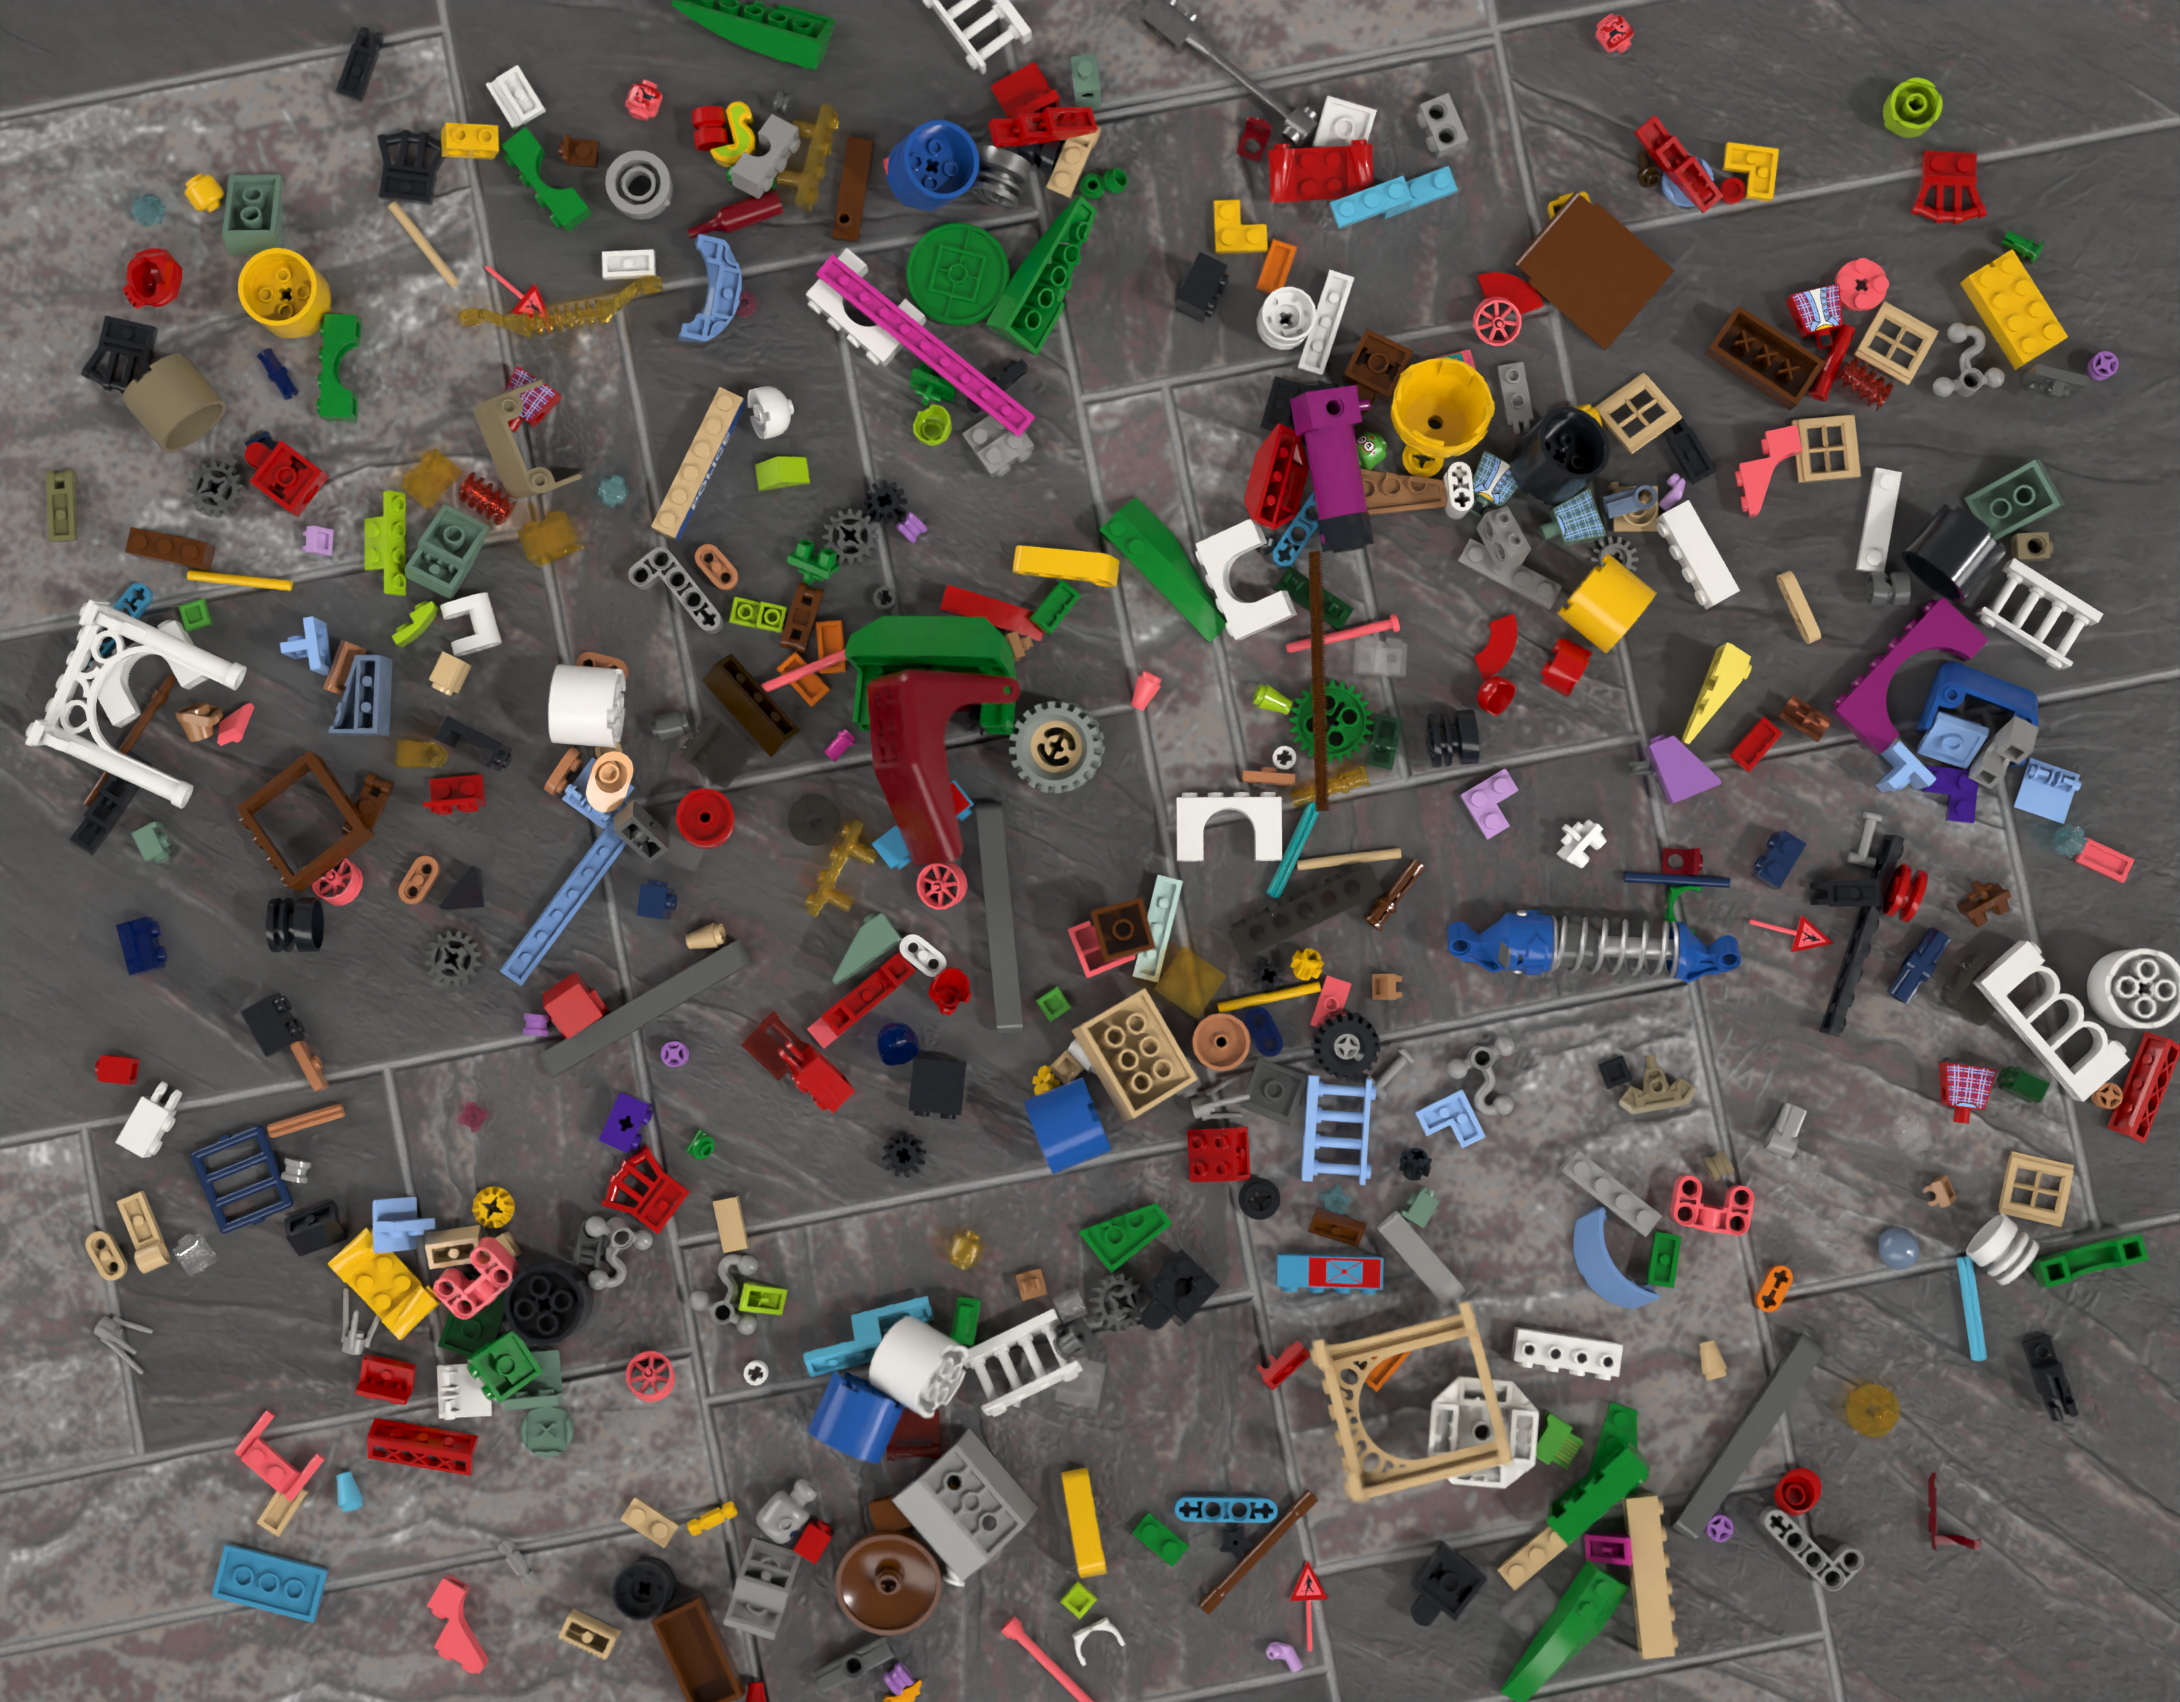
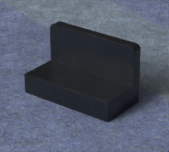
M334 1201L285 1219L286 1239L300 1257L348 1238L347 1232L339 1222L338 1206Z

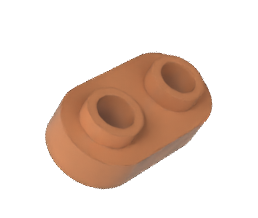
M711 544L702 545L697 549L695 561L716 587L723 591L735 588L739 582V574L719 549ZM708 554L714 556L711 563L705 562V557ZM726 573L730 574L731 579L728 582H723L722 576Z
M594 652L581 654L576 662V666H585L588 660L593 661V667L612 668L616 666L624 671L625 681L629 674L628 667L622 660Z
M571 747L566 752L544 786L545 791L554 796L557 792L561 794L569 783L566 779L572 771L576 772L583 763L581 751Z
M421 856L415 860L399 886L398 892L402 901L407 904H419L425 899L441 870L440 864L435 858ZM427 864L432 868L429 874H425L423 870ZM412 887L418 889L416 896H411L410 894Z

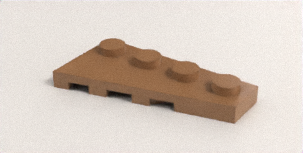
M1361 469L1369 516L1444 508L1447 506L1444 480Z

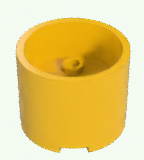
M272 248L259 252L246 263L241 271L238 281V293L244 309L257 322L278 337L285 339L308 337L320 329V323L324 321V314H330L331 312L330 287L326 279L305 258L292 250ZM287 294L292 296L290 301L285 298Z
M1609 553L1601 559L1605 564L1602 567L1596 565L1567 600V603L1570 604L1568 608L1562 606L1557 612V615L1605 654L1621 639L1657 594V592Z

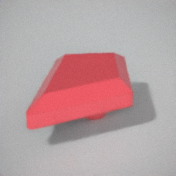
M252 703L243 705L219 722L217 743L220 746L231 741L237 743L242 740L254 710Z

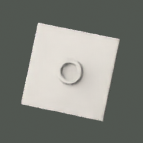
M1327 95L1312 147L1351 145V140L1367 139L1368 142L1377 110Z

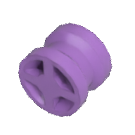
M2103 351L2088 361L2086 370L2092 379L2102 381L2117 371L2119 362L2113 353Z
M910 511L906 514V519L903 522H898L895 525L898 531L912 544L917 541V536L920 533H925L928 530Z
M524 1013L523 1019L526 1021V1026L522 1030L523 1035L549 1036L547 1023L550 1021V1015Z
M680 1041L668 1042L661 1050L662 1061L669 1067L682 1066L689 1059V1048Z
M1716 1512L1704 1531L1711 1539L1723 1542L1728 1540L1733 1534V1524L1724 1514Z
M900 1661L894 1665V1669L891 1672L887 1671L882 1675L888 1687L897 1696L903 1693L904 1687L915 1683V1679L910 1671Z

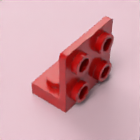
M1036 62L1030 63L991 85V90L1007 118H1016L1019 113H1042L1046 108L1060 107L1058 93L1055 89L1051 90Z
M483 775L429 779L431 801L423 802V808L429 809L431 813H437V815L453 814L452 809L463 811V813L478 812V807L486 806Z
M1248 1127L1191 1129L1187 1131L1190 1182H1229L1251 1179Z

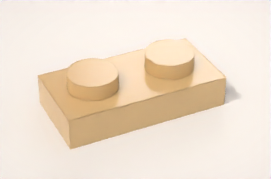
M637 1496L634 1497L620 1519L663 1548L666 1547L680 1525Z

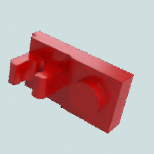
M1297 1341L1294 1344L1288 1345L1278 1360L1272 1354H1269L1267 1356L1271 1361L1269 1369H1264L1260 1364L1256 1368L1264 1377L1262 1379L1264 1383L1274 1390L1310 1358L1311 1354Z

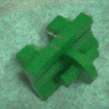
M924 362L920 364L918 369L913 368L909 387L916 390V395L924 397L922 405L928 407L931 400L940 403L941 400L953 403L956 395V388L943 377L934 376V370Z
M802 539L798 542L795 551L788 555L787 563L799 567L798 573L804 575L805 584L812 585L815 580L822 582L824 578L829 579L834 572H839L841 565L836 563V551L823 548L818 556L813 553L815 544L810 540Z

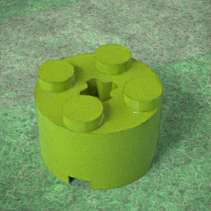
M1911 78L1899 84L1884 103L1883 117L1885 127L1893 133L1906 138L1918 137L1926 132L1938 119L1943 107V100L1941 94L1939 95L1935 89L1936 86L1923 78Z

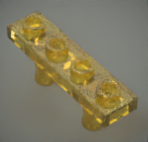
M826 104L821 105L815 124L796 119L792 123L798 127L800 137L812 139L803 172L784 169L778 174L779 184L798 188L795 203L801 210L811 212L812 206L817 203L819 196L817 188L819 181L825 175V159L831 153L833 131L837 130L839 124L837 112L831 105Z
M853 819L852 823L846 822L840 836L844 837L840 846L835 845L828 857L831 860L828 869L823 868L816 880L819 883L816 892L813 893L811 891L804 903V906L808 907L805 911L806 913L817 917L821 907L826 902L845 912L849 911L854 899L834 889L833 884L847 857L852 856L872 866L878 855V852L858 842L859 839L857 838L864 826L863 823Z

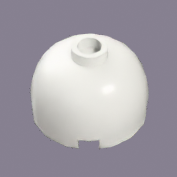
M766 386L749 390L748 408L753 407L754 416H750V419L758 437L764 440L778 436L786 431L791 421V415L794 414L792 401L774 387Z

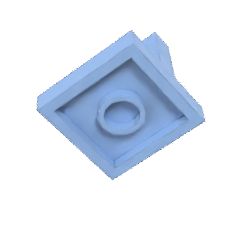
M315 617L303 618L306 639L303 636L288 637V642L280 643L281 653L293 659L309 657L310 670L323 676L328 675L332 666L327 625Z
M1937 709L1931 728L1926 730L1925 735L1918 744L1917 753L1967 769L1988 737L1989 728L1981 726L1980 723Z
M1898 741L1890 744L1881 753L1894 768L1875 786L1882 793L1894 792L1897 789L1901 790L1908 783L1915 790L1929 787L1936 778Z

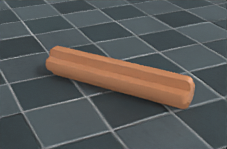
M342 1104L325 1107L269 1124L267 1126L268 1133L271 1138L309 1128L345 1116V1110Z

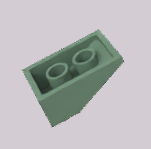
M281 174L229 175L222 232L229 255H256L267 249L282 248L283 196Z
M2040 459L2033 460L1965 498L1973 515L1990 528L1988 532L1993 536L1994 541L2065 505Z
M873 912L863 920L865 925L860 927L833 978L835 984H842L902 941L903 938L886 914Z

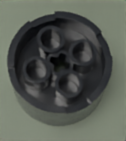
M1573 407L1554 409L1516 443L1513 457L1510 460L1513 478L1526 495L1530 493L1535 498L1544 501L1546 505L1562 504L1571 499L1605 469L1610 456L1609 441L1602 426L1585 411Z
M1943 504L1903 550L1901 555L1911 572L1926 586L1950 601L1963 603L2006 554V549L2001 541L1995 542L1993 540V536L1988 532L1990 528L1976 516L1959 506L1953 510L1947 504Z
M562 1260L544 1261L523 1270L513 1278L505 1292L503 1303L508 1321L507 1324L519 1338L534 1345H549L564 1340L581 1329L592 1312L594 1295L592 1288L588 1284L587 1276L577 1266ZM549 1298V1305L552 1307L544 1309V1302L542 1300Z

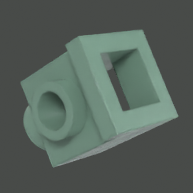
M154 821L131 833L144 860L147 862L159 864L170 858L169 854H171V851L168 847L171 845L170 840L165 832L160 831L165 828L163 823Z
M1423 1185L1417 1193L1412 1192L1405 1203L1408 1206L1407 1210L1401 1209L1399 1214L1424 1228L1440 1202L1434 1198L1437 1193Z

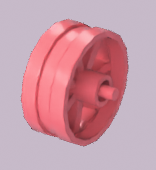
M1490 297L1482 301L1475 309L1473 315V327L1477 335L1485 343L1493 346H1503L1512 342L1519 334L1522 326L1518 308L1508 299L1502 297ZM1499 302L1509 305L1501 314H1499ZM1493 304L1494 313L1489 314L1484 311L1487 306ZM1513 310L1515 313L1516 321L1504 320V318ZM1480 314L1489 318V322L1478 325ZM1505 325L1514 326L1509 335L1504 330ZM1492 326L1490 334L1486 338L1480 330ZM1496 330H1500L1504 338L1493 340Z
M347 858L312 884L316 895L334 906H341L352 902L362 888V872L356 864ZM341 865L338 872H336L335 867ZM349 865L351 872L345 874V871ZM324 882H328L329 884L323 889ZM333 890V897H326Z
M953 862L930 864L921 871L917 880V891L921 900L928 907L937 910L947 909L961 902L966 895L968 887L967 878L963 870ZM938 866L947 868L944 877H942ZM932 869L937 880L928 877ZM951 873H953L956 881H952V879L949 878ZM927 883L931 884L932 890L928 891ZM952 886H957L958 888L956 895L951 890ZM939 893L938 902L931 896L932 894ZM945 893L953 900L952 902L944 904Z
M644 1351L636 1355L629 1362L626 1369V1381L631 1392L639 1400L657 1402L665 1398L672 1391L675 1384V1371L669 1359L662 1353ZM655 1359L664 1362V1364L654 1370ZM649 1360V1367L644 1368L640 1365V1363ZM635 1368L642 1372L641 1376L632 1377ZM669 1368V1378L658 1376L665 1369ZM645 1381L639 1392L632 1385V1383ZM659 1382L667 1383L660 1391L658 1390L657 1384ZM648 1386L653 1387L655 1392L654 1394L644 1393Z

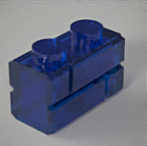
M142 917L116 925L129 976H138L166 968L164 961L168 959L167 952L164 946L159 944L158 936L161 935V930L158 922L153 921V917Z

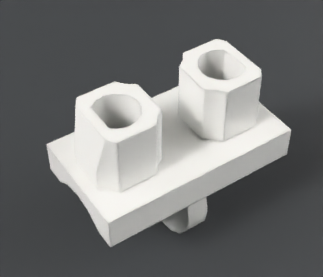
M1588 819L1583 825L1577 822L1572 828L1565 824L1562 830L1566 835L1561 839L1564 846L1556 854L1561 859L1579 868H1583L1589 861V857L1583 852L1584 849L1590 845L1593 849L1598 850L1606 843V839L1601 833L1603 828Z

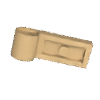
M1097 126L1098 131L1096 133L1066 140L1046 188L1066 197H1072L1090 152L1100 135V126Z
M140 1191L117 1201L136 1249L134 1256L140 1271L145 1274L170 1263L168 1250L145 1192Z

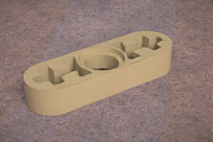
M1789 570L1777 575L1779 588L1804 641L1810 644L1821 639L1819 627L1792 571Z

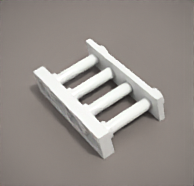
M922 0L928 9L932 7L967 53L966 60L974 70L978 68L982 75L986 72V64L983 60L1012 39L1017 40L1019 38L1023 44L1032 39L1031 29L1009 0H991L994 4L992 10L962 32L953 19L979 0H961L948 11L944 9L938 0ZM998 18L1000 20L1004 18L1009 24L1008 30L976 52L968 40Z
M2014 558L2008 561L2002 569L2004 573L2008 574V580L1990 609L1982 607L1975 612V615L1980 617L1979 621L1990 628L1996 627L2047 659L2046 663L2052 668L2060 670V668L2066 669L2071 667L2073 662L2067 659L2065 655L2082 628L2098 623L2103 613ZM2022 583L2030 588V594L2012 623H2010L1998 614L2016 585ZM2044 597L2052 602V608L2034 637H2032L2020 628L2039 598ZM2067 611L2074 616L2073 619L2075 621L2055 651L2043 644V641L2061 612Z
M1054 1308L968 1349L969 1356L964 1359L963 1365L967 1369L970 1367L975 1369L989 1401V1403L981 1406L987 1416L991 1414L992 1416H998L1007 1410L1006 1407L1062 1380L1064 1382L1071 1381L1078 1377L1079 1372L1083 1371L1078 1361L1070 1363L1069 1359L1061 1358L1054 1349L1053 1340L1058 1336L1056 1329L1058 1325L1062 1324ZM1041 1333L1047 1336L1061 1367L1047 1375L1032 1343L1033 1337ZM1018 1344L1023 1347L1037 1380L1025 1386H1022L1008 1354L1010 1352L1009 1349ZM993 1356L999 1358L1013 1389L1012 1392L1000 1398L984 1365L986 1363L985 1360Z

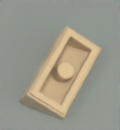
M739 1196L713 1201L723 1253L749 1248Z

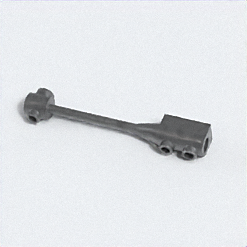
M1151 0L1140 13L1139 22L1176 53L1180 54L1185 47H1188L1201 56L1213 61L1285 120L1281 135L1291 145L1297 146L1299 142L1303 144L1312 135L1318 126V123L1315 121L1318 117L1317 114L1309 107H1305L1303 111L1297 107L1291 112L1218 53L1199 30V26L1195 24L1198 18L1194 13L1186 10L1184 13L1180 12L1176 8L1178 5L1177 0Z

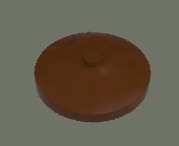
M889 1530L868 1534L853 1543L840 1560L835 1581L837 1599L845 1615L863 1630L888 1636L909 1632L923 1624L931 1616L938 1604L942 1585L941 1570L932 1551L922 1541L912 1535Z

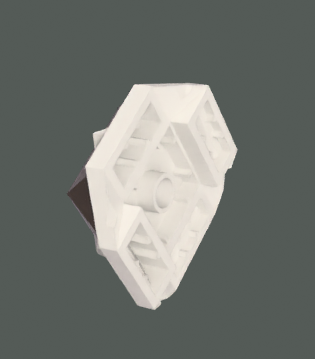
M1458 1376L1431 1403L1428 1456L1433 1457L1495 1441L1494 1437L1496 1436L1480 1378ZM1492 1379L1515 1465L1508 1467L1498 1465L1447 1478L1452 1484L1506 1488L1523 1473L1535 1466L1539 1411L1512 1380ZM1486 1425L1488 1427L1486 1436L1482 1438L1476 1437V1427Z

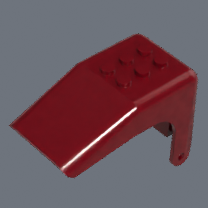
M905 670L873 678L867 685L873 770L914 865L951 862L959 858L963 851L947 770L945 727L949 717L953 712L971 711L978 703L1008 704L1014 702L1020 695V687L1018 682L1012 677ZM1005 686L1010 688L1009 694L1004 692Z

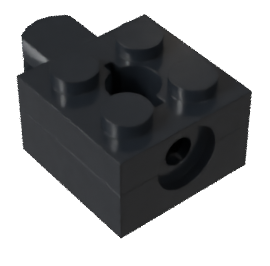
M1181 1249L1168 1260L1141 1290L1152 1300L1142 1311L1141 1322L1145 1328L1152 1331L1163 1328L1170 1319L1179 1327L1183 1326L1220 1285Z
M1442 1540L1410 1582L1412 1587L1421 1594L1410 1609L1413 1620L1418 1625L1427 1627L1443 1611L1456 1621L1488 1578L1482 1571Z

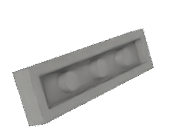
M1471 538L1458 560L1459 564L1547 610L1551 609L1562 588L1561 585L1523 565L1499 572L1486 546Z

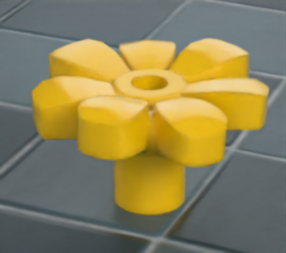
M1044 1065L1040 1067L1037 1072L1038 1076H1033L1032 1084L1036 1085L1034 1087L1036 1096L1060 1086V1080L1054 1079L1050 1066Z

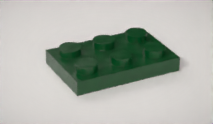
M466 1270L463 1271V1274L470 1281L472 1279L475 1281L481 1276ZM507 1288L490 1304L485 1305L469 1319H460L450 1311L438 1347L469 1357L487 1343L491 1344L498 1338L505 1318L503 1301ZM463 1300L465 1304L471 1306V1304L468 1301Z

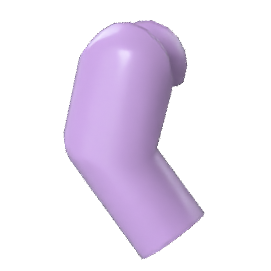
M1674 473L1667 480V484L1672 489L1658 503L1666 512L1683 495L1686 482L1677 473Z
M1272 1642L1268 1645L1266 1655L1270 1660L1275 1658L1285 1660L1292 1673L1303 1667L1294 1648L1290 1644Z

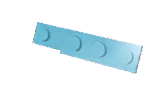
M1447 166L1407 182L1404 176L1395 178L1330 202L1329 206L1338 229L1381 213L1384 219L1457 193L1458 189L1450 168Z
M928 1296L851 1315L855 1340L803 1353L804 1362L810 1377L872 1362L874 1354L884 1338V1333L889 1332L897 1322L905 1317L914 1316L922 1322L934 1320Z

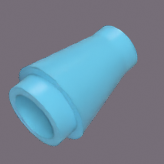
M352 1472L336 1475L338 1507H341L342 1513L362 1508V1500L364 1498L352 1476Z

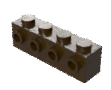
M732 653L715 663L702 679V682L770 757L786 748L801 731Z

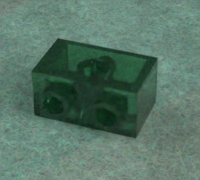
M1376 714L1368 745L1365 768L1389 773L1392 771L1403 719Z

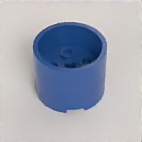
M933 120L923 123L899 141L891 150L888 161L887 181L893 194L907 207L925 211L938 210L965 193L973 185L979 171L977 147L970 135L957 124L945 120ZM930 166L932 170L928 172L926 167Z
M1083 1077L1024 1100L1031 1124L1052 1174L1112 1150Z
M834 1370L807 1431L819 1441L847 1455L871 1463H880L905 1405L875 1388L866 1379L847 1372L842 1377L839 1375L840 1372Z

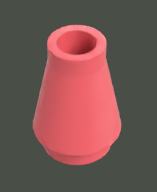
M1143 670L1141 676L1138 675L1130 705L1144 711L1148 703L1161 688L1159 684L1162 679Z

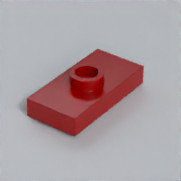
M1763 716L1728 756L1749 773L1782 736L1783 732Z

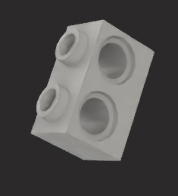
M1449 93L1420 104L1416 119L1421 129L1424 128L1427 133L1426 143L1431 153L1435 152L1436 157L1440 158L1466 147L1469 139ZM1433 110L1439 111L1442 118L1438 120L1430 117L1429 112ZM1448 134L1452 138V142H1442L1439 135Z
M1508 506L1485 513L1476 528L1499 572L1521 565L1531 550Z

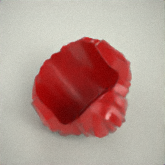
M959 968L943 969L934 977L929 986L928 995L937 1005L939 1013L951 1016L956 1011L959 1002H969L971 999L969 979Z

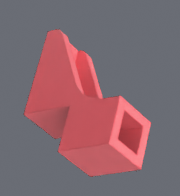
M1797 425L1766 431L1765 439L1761 440L1763 455L1768 454L1769 457L1739 464V471L1735 472L1737 486L1743 487L1744 496L1740 497L1742 511L1748 512L1749 518L1759 514L1774 468L1784 459L1801 454L1802 447Z
M448 1573L440 1582L427 1605L432 1609L431 1612L441 1619H450L434 1648L439 1650L438 1654L447 1660L454 1659L461 1663V1667L465 1671L472 1674L475 1672L480 1674L488 1663V1657L467 1623L463 1609L466 1595L471 1586Z

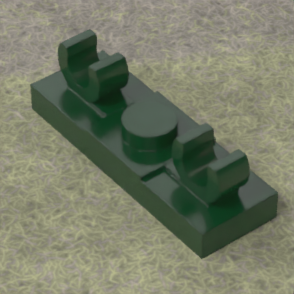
M1289 566L1275 589L1277 591H1288L1291 600L1310 612V580ZM1326 589L1321 590V592H1324L1321 594L1324 596L1321 597L1324 598V600H1321L1324 602L1321 604L1324 605L1322 606L1324 608L1322 610L1324 611L1322 613L1324 614L1322 616L1324 619L1322 620L1340 631L1354 608Z

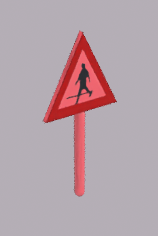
M489 265L485 266V269L521 299L511 313L553 323L536 283L523 295Z
M1803 915L1800 917L1797 931L1753 919L1748 921L1751 925L1794 935L1795 938L1791 952L1833 944L1830 939Z
M1307 1560L1289 1601H1306L1307 1650L1312 1651L1311 1600H1328Z

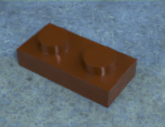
M1316 1208L1309 1224L1308 1232L1358 1247L1365 1232L1366 1223Z

